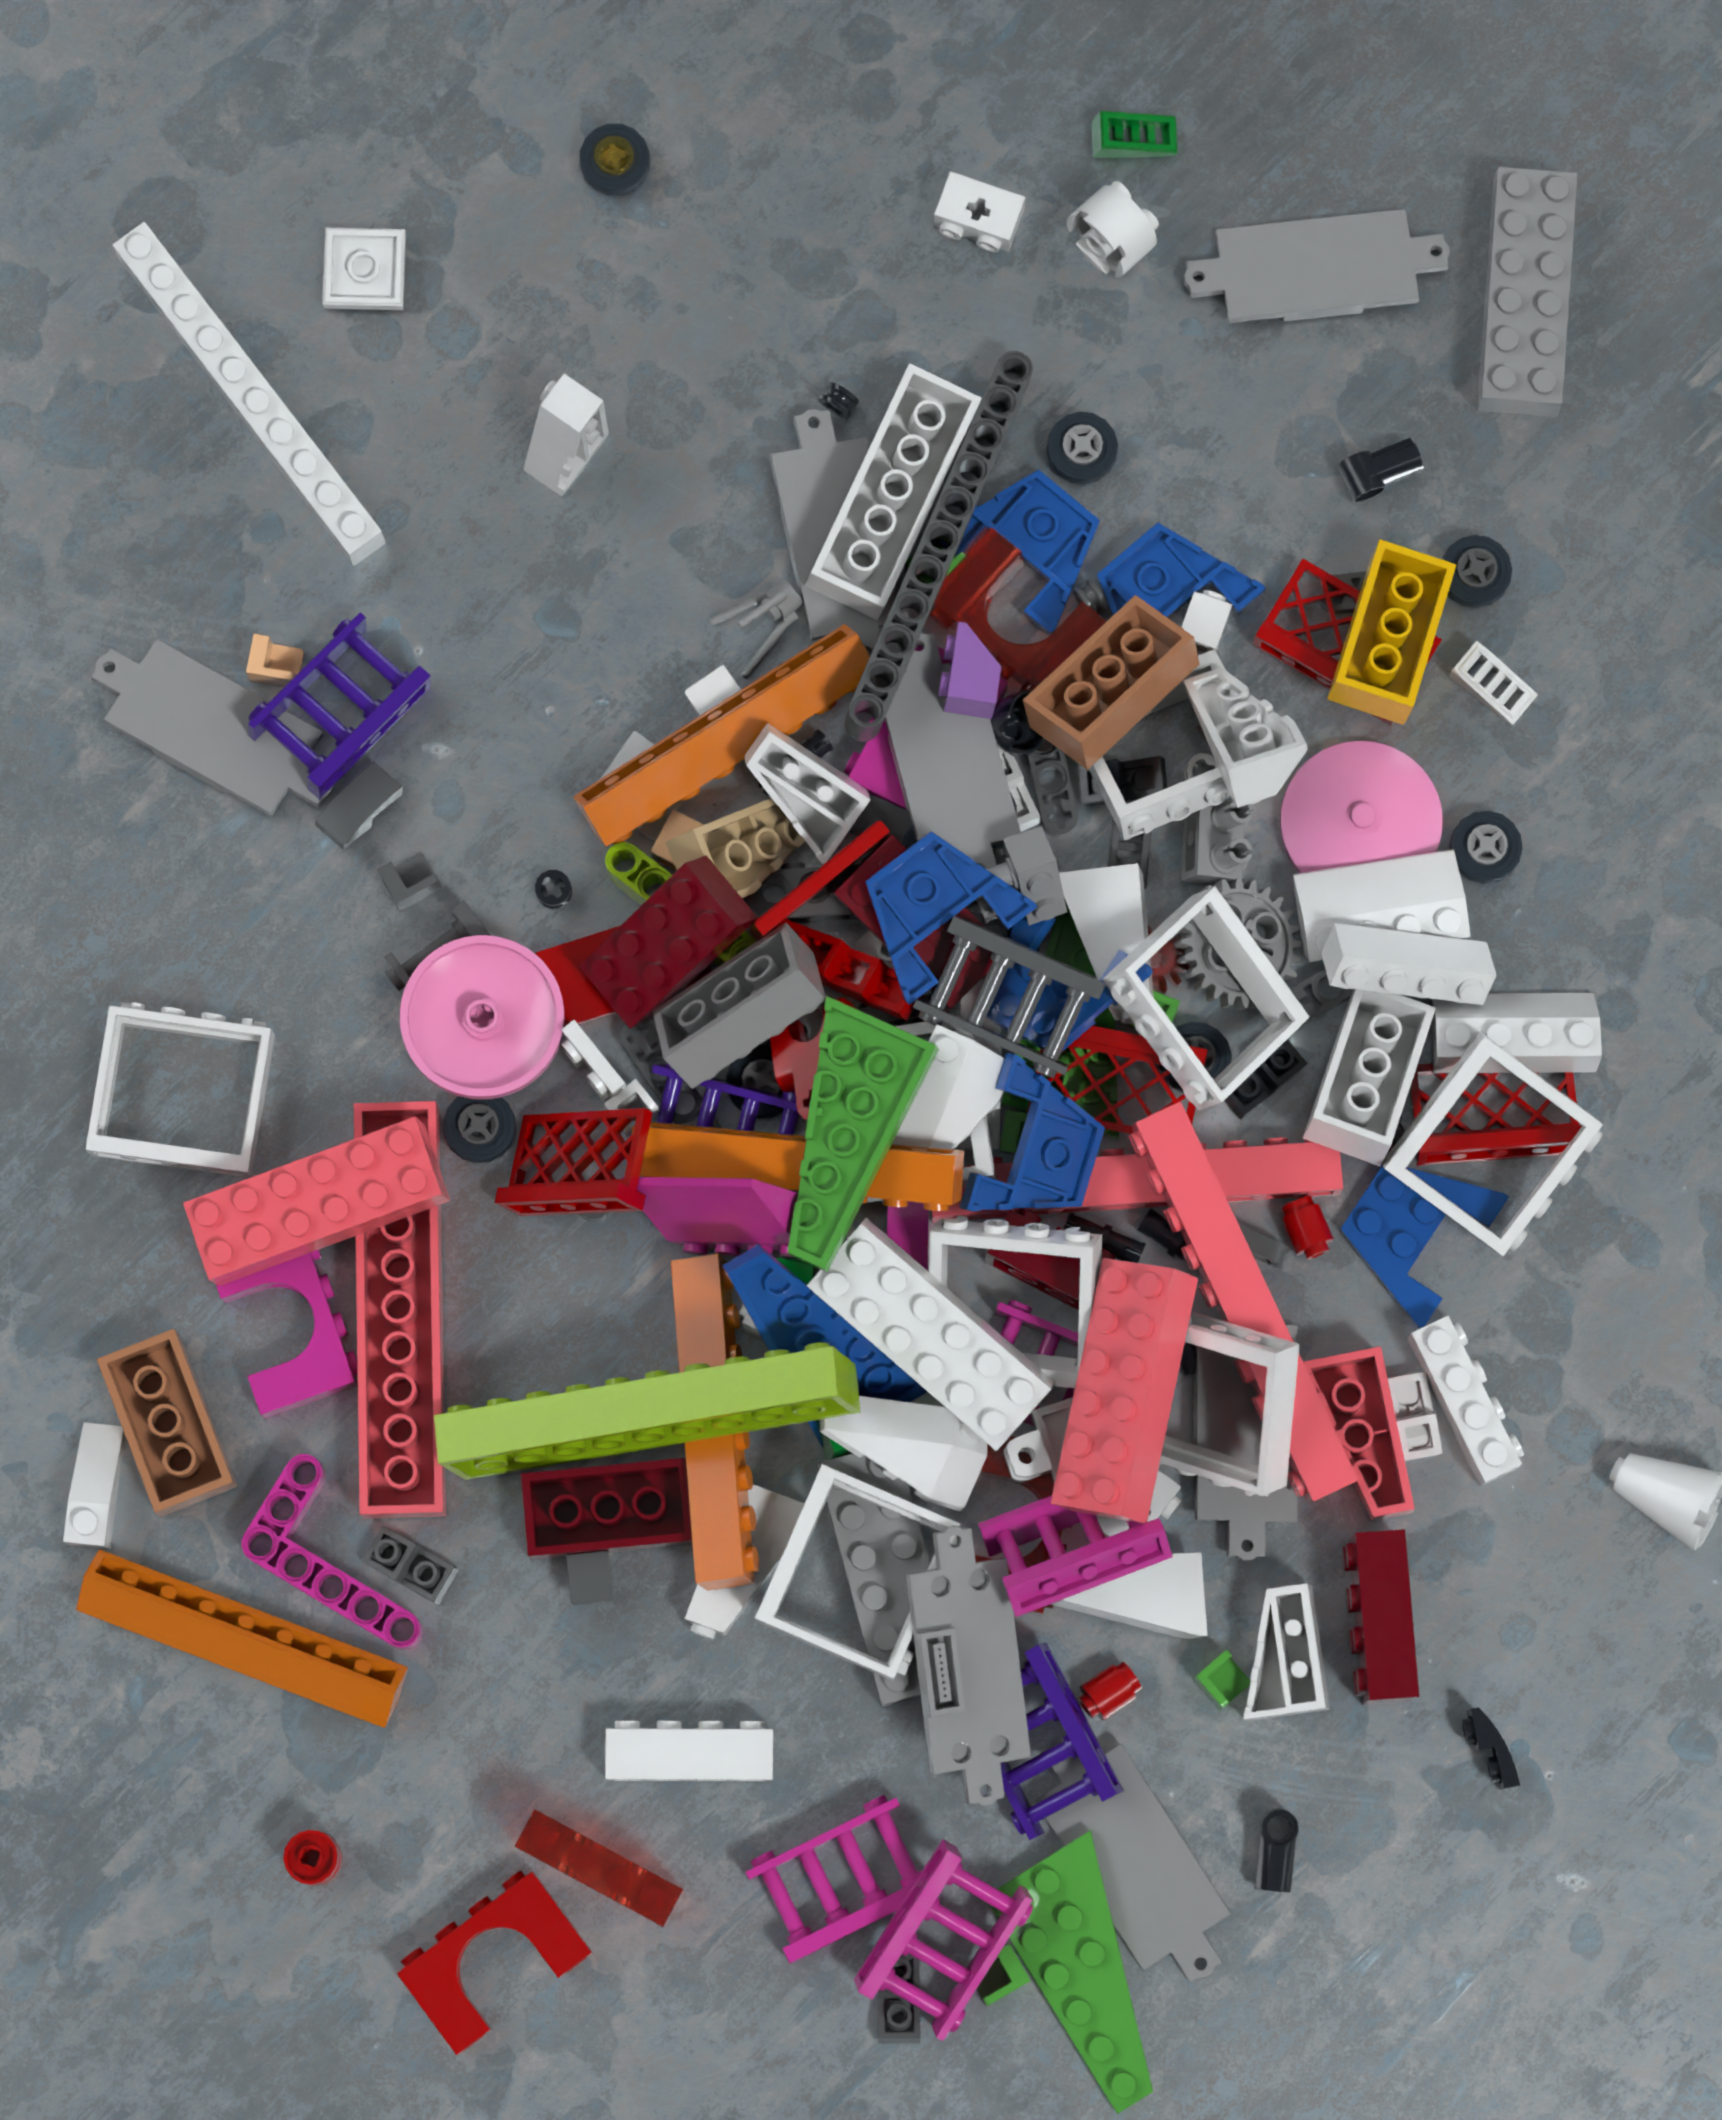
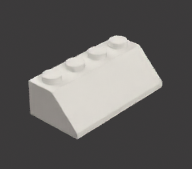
M1453 849L1292 874L1301 942H1303L1302 949L1309 962L1323 960L1321 952L1334 923L1459 939L1471 937L1466 897Z
M1488 993L1483 1005L1430 998V1006L1436 1007L1431 1022L1433 1073H1450L1480 1032L1534 1072H1597L1602 1058L1600 1015L1594 993ZM1490 1056L1478 1073L1512 1072Z

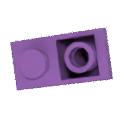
M958 622L955 636L947 635L944 659L951 660L949 673L942 672L938 696L946 697L944 712L992 719L997 701L1001 665L968 624Z

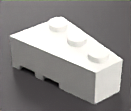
M565 373L558 382L552 380L545 387L539 398L542 403L539 407L523 469L561 497L609 435L604 400Z
M769 723L765 725L745 754L746 766L824 865L871 800L868 790Z
M1305 1583L1266 1589L1254 1666L1252 1667L1251 1683L1243 1720L1254 1721L1330 1710L1312 1586Z

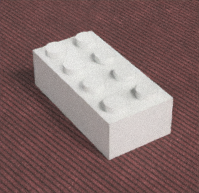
M1354 989L1348 1001L1303 1139L1381 1166L1391 1147L1436 1007L1403 995Z

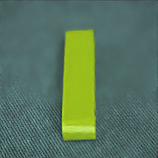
M627 842L614 844L609 848L605 856V864L611 881L639 905H642L650 897V895L646 894L649 887L655 884L663 885L672 876L671 873L644 852ZM631 860L635 862L634 867L627 872L616 870L617 865L622 861ZM744 931L713 962L721 966L757 942V940Z

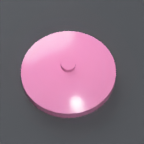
M1350 741L1336 744L1312 756L1293 776L1285 792L1280 810L1281 840L1289 861L1298 873L1437 852L1442 835L1443 816L1441 802L1435 786L1427 773L1405 753L1391 746L1371 741Z
M475 935L463 937L434 950L412 973L404 989L400 1005L401 1035L407 1052L415 1066L437 1087L448 1093L469 1099L480 1100L504 1097L520 1091L534 1082L548 1068L557 1054L563 1037L561 1029L565 1025L562 995L557 981L547 965L525 946L498 936Z

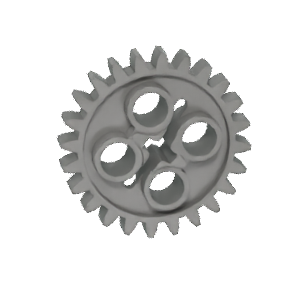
M1240 877L1229 882V885L1225 879L1214 883V886L1221 893L1257 945L1270 952L1269 955L1262 951L1283 981L1296 978L1297 973L1290 966L1302 962V958L1294 954L1293 949L1303 946V942L1292 939V933L1300 929V925H1289L1287 922L1294 913L1293 910L1282 912L1279 909L1284 898L1281 896L1271 901L1269 899L1271 887L1267 886L1257 892L1256 880H1251L1245 883L1244 886ZM1208 885V886L1202 888V889L1200 890V892H1202V891H1204V890H1207V889L1211 888L1212 886H1211V885ZM1191 919L1178 931L1184 935V939L1174 943L1175 947L1185 949V955L1178 958L1177 963H1188L1190 967L1183 977L1187 979L1195 976L1198 981L1193 990L1197 992L1204 988L1208 989L1207 1002L1216 1000L1220 996V1004L1223 1009L1232 1006L1233 1003L1237 1011L1248 1008V1005L1252 1009L1257 1008L1221 959V966L1216 965L1213 961L1212 950L1215 949L1194 920ZM1257 922L1264 927L1265 939L1257 933Z

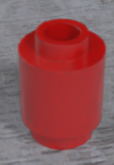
M1312 1196L1299 1198L1281 1208L1284 1215L1281 1220L1297 1256L1305 1254L1307 1260H1310L1330 1251L1327 1244L1334 1241V1238L1319 1203L1315 1204Z
M1121 1662L1117 1666L1111 1664L1080 1686L1083 1695L1078 1697V1701L1090 1718L1098 1716L1104 1721L1136 1699L1135 1693L1140 1691L1142 1686L1125 1662Z

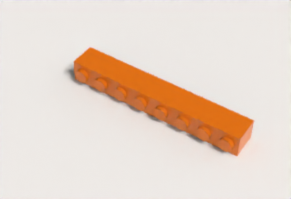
M843 624L574 795L573 799L594 835L606 847L610 844L623 842L632 835V830L645 822L650 823L660 819L666 813L668 807L679 800L686 801L700 792L701 786L712 779H721L729 775L734 770V765L745 759V754L767 723L785 735L793 734L802 727L803 721L814 714H823L831 710L836 705V700L849 692L854 693L870 656L858 634L846 624Z
M651 1122L640 1176L755 1179L787 1190L799 1191L801 1179L799 1173L801 1160L804 1159L806 1139L805 1136ZM635 1125L632 1126V1134L634 1133ZM892 1144L863 1203H867V1198L883 1199L884 1206L907 1207L908 1201L924 1203L923 1209L947 1211L949 1205H954L961 1200L964 1151Z
M718 1253L671 1261L679 1373L685 1372L684 1368L691 1364L704 1363L714 1367L725 1365L724 1361L728 1358L743 1356L739 1344H736L735 1329L740 1327L739 1311L732 1301V1289L735 1288L722 1266L728 1261ZM748 1432L685 1443L695 1583L707 1591L755 1584L754 1571L759 1570V1555L756 1547L752 1546L751 1531L756 1529V1516L754 1508L751 1505L749 1506L748 1490H751L753 1487V1477L750 1466L746 1465L745 1449H749L750 1446Z
M100 1549L84 1574L76 1610L383 1728L388 1724L398 1704L408 1670L407 1666Z

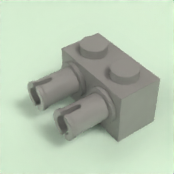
M1229 798L1220 805H1211L1191 813L1184 819L1181 882L1214 885V883L1225 879L1229 885V882L1236 880L1237 877H1240L1242 880V876L1247 868V862L1252 858V854H1245L1253 849L1250 842L1244 839L1249 821L1254 816V814H1247V812L1254 810L1252 804L1237 808L1233 799Z
M1042 826L1003 838L1007 856L1005 862L986 868V870L1035 902L1038 907L1025 916L1028 925L1050 920L1055 916L1067 913L1057 861ZM980 896L977 898L978 907L986 924L998 917L984 898Z

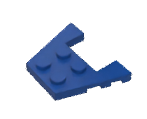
M1038 469L997 493L994 498L975 509L955 557L961 552L965 554L985 531H988L1048 581L1045 587L1024 609L1023 615L1051 637L1056 631L1100 520ZM934 540L942 548H949L942 540Z
M1156 523L1097 573L1098 582L1112 616L1136 595L1169 618L1192 599L1194 591L1199 593L1208 584H1212L1226 598V601L1232 604L1235 612L1239 614L1266 591V587L1259 581L1252 580L1237 571L1235 567L1225 561L1218 560L1203 551L1201 547L1160 523Z
M932 831L864 881L904 1000L909 1005L939 982L914 950V946L966 906L982 896L1006 929L1011 928L1038 907L1034 901L1018 892Z
M1024 917L1012 926L1009 939L1037 950L1056 920L1052 918L1028 925ZM1118 950L1100 979L1103 980L1129 954ZM1016 962L1013 968L1008 967L986 1016L991 1023L1006 1031L1031 979L1028 976L1029 968ZM1144 963L1135 973L1144 982L1151 976L1153 970L1148 964ZM1054 979L1051 985L1046 984L1022 1037L1023 1040L1042 1050L1045 1049L1069 996L1066 993L1067 985ZM1105 985L1099 1000L1091 996L1088 1003H1083L1062 1051L1096 1023L1094 1019L1111 1004L1114 1006L1118 1004L1107 985Z
M1006 1053L995 1089L1031 1101L1007 1183L970 1172L959 1208L969 1211H981L989 1209L1012 1210L1013 1208L1082 1207L1105 1127L1073 1100L1063 1096L1051 1086V1082L1043 1075L1036 1073L1025 1064L1026 1061L1020 1056Z
M1381 1166L1339 1231L1368 1268L1384 1284L1396 1303H1399L1411 1318L1410 1320L1415 1327L1421 1329L1426 1325L1443 1298L1408 1276L1407 1273L1446 1214ZM1406 1167L1487 1228L1491 1226L1509 1198L1505 1193Z

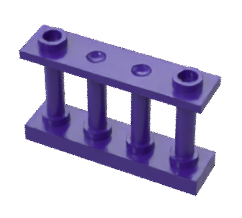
M361 612L352 621L349 618L343 620L332 634L334 638L268 704L265 701L261 702L248 717L250 721L248 723V733L251 739L256 741L267 730L309 768L307 771L309 774L307 777L308 790L319 800L431 689V675L420 665L411 674L408 671L403 673L362 636L366 631V617ZM349 647L392 684L391 689L393 692L384 701L380 699L375 701L334 664ZM321 675L325 676L365 712L363 715L365 720L356 729L353 727L346 728L306 692ZM294 702L337 740L335 743L337 748L328 757L324 755L318 756L278 719Z
M667 1062L666 1064H654L651 1073L667 1077L656 1122L673 1123L684 1080ZM715 1077L699 1084L706 1087L696 1126L713 1127L721 1092L745 1097L737 1130H754L760 1102L784 1108L778 1133L794 1135L799 1117L795 1091L783 1092L782 1096Z
M1047 1642L1038 1644L1025 1651L1024 1653L1028 1661L1024 1662L1025 1667L1020 1669L1022 1686L1024 1687L1031 1682L1036 1685L1040 1683L1048 1697L1044 1699V1705L1026 1714L1028 1732L1053 1719L1055 1722L1060 1720L1067 1735L1063 1737L1064 1742L1011 1769L1008 1761L1000 1763L1003 1789L1014 1810L1010 1813L1011 1819L1021 1835L1026 1833L1029 1840L1045 1833L1039 1821L1092 1794L1094 1797L1099 1795L1103 1802L1124 1791ZM1071 1756L1074 1759L1079 1757L1086 1770V1773L1083 1774V1779L1031 1806L1020 1784Z

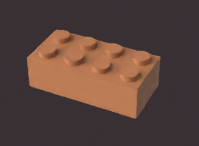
M1135 595L1023 699L1029 727L1088 770L1200 665L1194 636Z
M175 1329L97 1358L150 1502L158 1516L163 1517L238 1487L180 1334Z

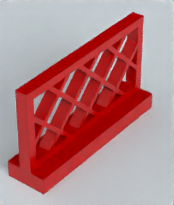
M1303 558L1266 620L1257 631L1252 645L1330 690L1338 665V660L1331 656L1341 655L1343 649L1338 626L1349 624L1352 616L1336 620L1331 598L1347 595L1354 599L1356 604L1360 591ZM1304 572L1320 581L1323 594L1301 599L1297 584ZM1327 584L1337 591L1329 592ZM1293 592L1295 601L1286 603ZM1325 600L1330 621L1308 626L1303 606ZM1297 607L1303 628L1287 631L1274 622L1281 611ZM1332 628L1337 648L1321 651L1314 647L1311 632ZM1305 634L1306 642L1297 636ZM1437 636L1434 638L1427 664L1442 641ZM1372 715L1390 726L1393 721Z
M1098 1026L1090 1027L1068 1046L1076 1061L1069 1065L1066 1072L1080 1065L1092 1085L1072 1097L1059 1078L1063 1074L1057 1072L1054 1078L1050 1077L1047 1079L1050 1082L1055 1080L1064 1095L1074 1102L1093 1089H1096L1108 1109L1094 1119L1103 1125L1105 1129L1132 1134L1134 1131L1131 1126L1124 1125L1115 1110L1136 1097L1147 1116L1152 1115L1139 1094L1158 1081L1161 1082L1172 1102L1157 1112L1186 1098L1184 1094L1178 1098L1175 1097L1164 1080L1171 1073L1166 1070L1160 1074L1155 1064L1162 1065L1159 1056L1146 1038L1141 1035ZM1189 1046L1205 1068L1209 1050ZM1074 1047L1091 1051L1080 1057ZM1097 1052L1108 1054L1116 1069L1096 1082L1083 1061ZM1115 1056L1129 1058L1130 1060L1120 1066ZM1138 1060L1148 1062L1157 1077L1136 1090L1124 1069ZM1120 1073L1132 1093L1112 1106L1099 1085ZM1029 1101L1027 1113L1029 1111L1031 1101ZM1189 1101L1186 1113L1193 1125L1196 1107ZM1111 1113L1117 1123L1100 1119Z
M1433 1063L1417 1065L1410 1086L1413 1120L1421 1111L1420 1099L1427 1103L1431 1098L1419 1089L1418 1076L1434 1075L1443 1082L1447 1077L1446 1074H1449L1433 1073ZM1563 1072L1564 1080L1557 1089L1562 1091L1565 1088L1566 1096L1577 1103L1573 1072ZM1477 1073L1486 1082L1474 1096L1464 1090L1460 1096L1468 1103L1456 1116L1448 1111L1444 1118L1450 1123L1442 1132L1432 1133L1415 1155L1416 1166L1558 1156L1562 1154L1582 1125H1579V1122L1569 1114V1123L1553 1124L1541 1115L1552 1103L1549 1099H1546L1536 1111L1519 1097L1529 1086L1526 1082H1523L1513 1093L1497 1080L1501 1073H1493L1492 1075L1489 1073ZM1491 1085L1508 1098L1507 1102L1497 1113H1494L1478 1100ZM1513 1103L1531 1116L1522 1127H1512L1501 1118ZM1472 1106L1490 1119L1481 1130H1471L1460 1121ZM1535 1121H1537V1122H1539V1123L1541 1124V1125L1532 1126ZM1495 1124H1497L1499 1127H1501V1128L1491 1129ZM1454 1127L1460 1130L1450 1132Z
M646 1108L523 1115L508 1187L497 1188L494 1203L519 1216L643 1211L646 1195L638 1192L637 1186L653 1112ZM631 1121H636L634 1133L625 1141L620 1133ZM601 1123H604L607 1131L594 1143L590 1134ZM573 1124L577 1132L564 1144L560 1136ZM536 1126H543L547 1133L534 1146L532 1142ZM614 1140L619 1148L605 1161L601 1153ZM584 1142L588 1150L575 1163L571 1154ZM554 1144L558 1152L544 1164L541 1156ZM626 1159L627 1167L624 1179H616L612 1172ZM595 1160L599 1169L586 1181L582 1173ZM565 1162L569 1170L558 1182H555L551 1175ZM535 1164L539 1172L527 1184H524L526 1171Z

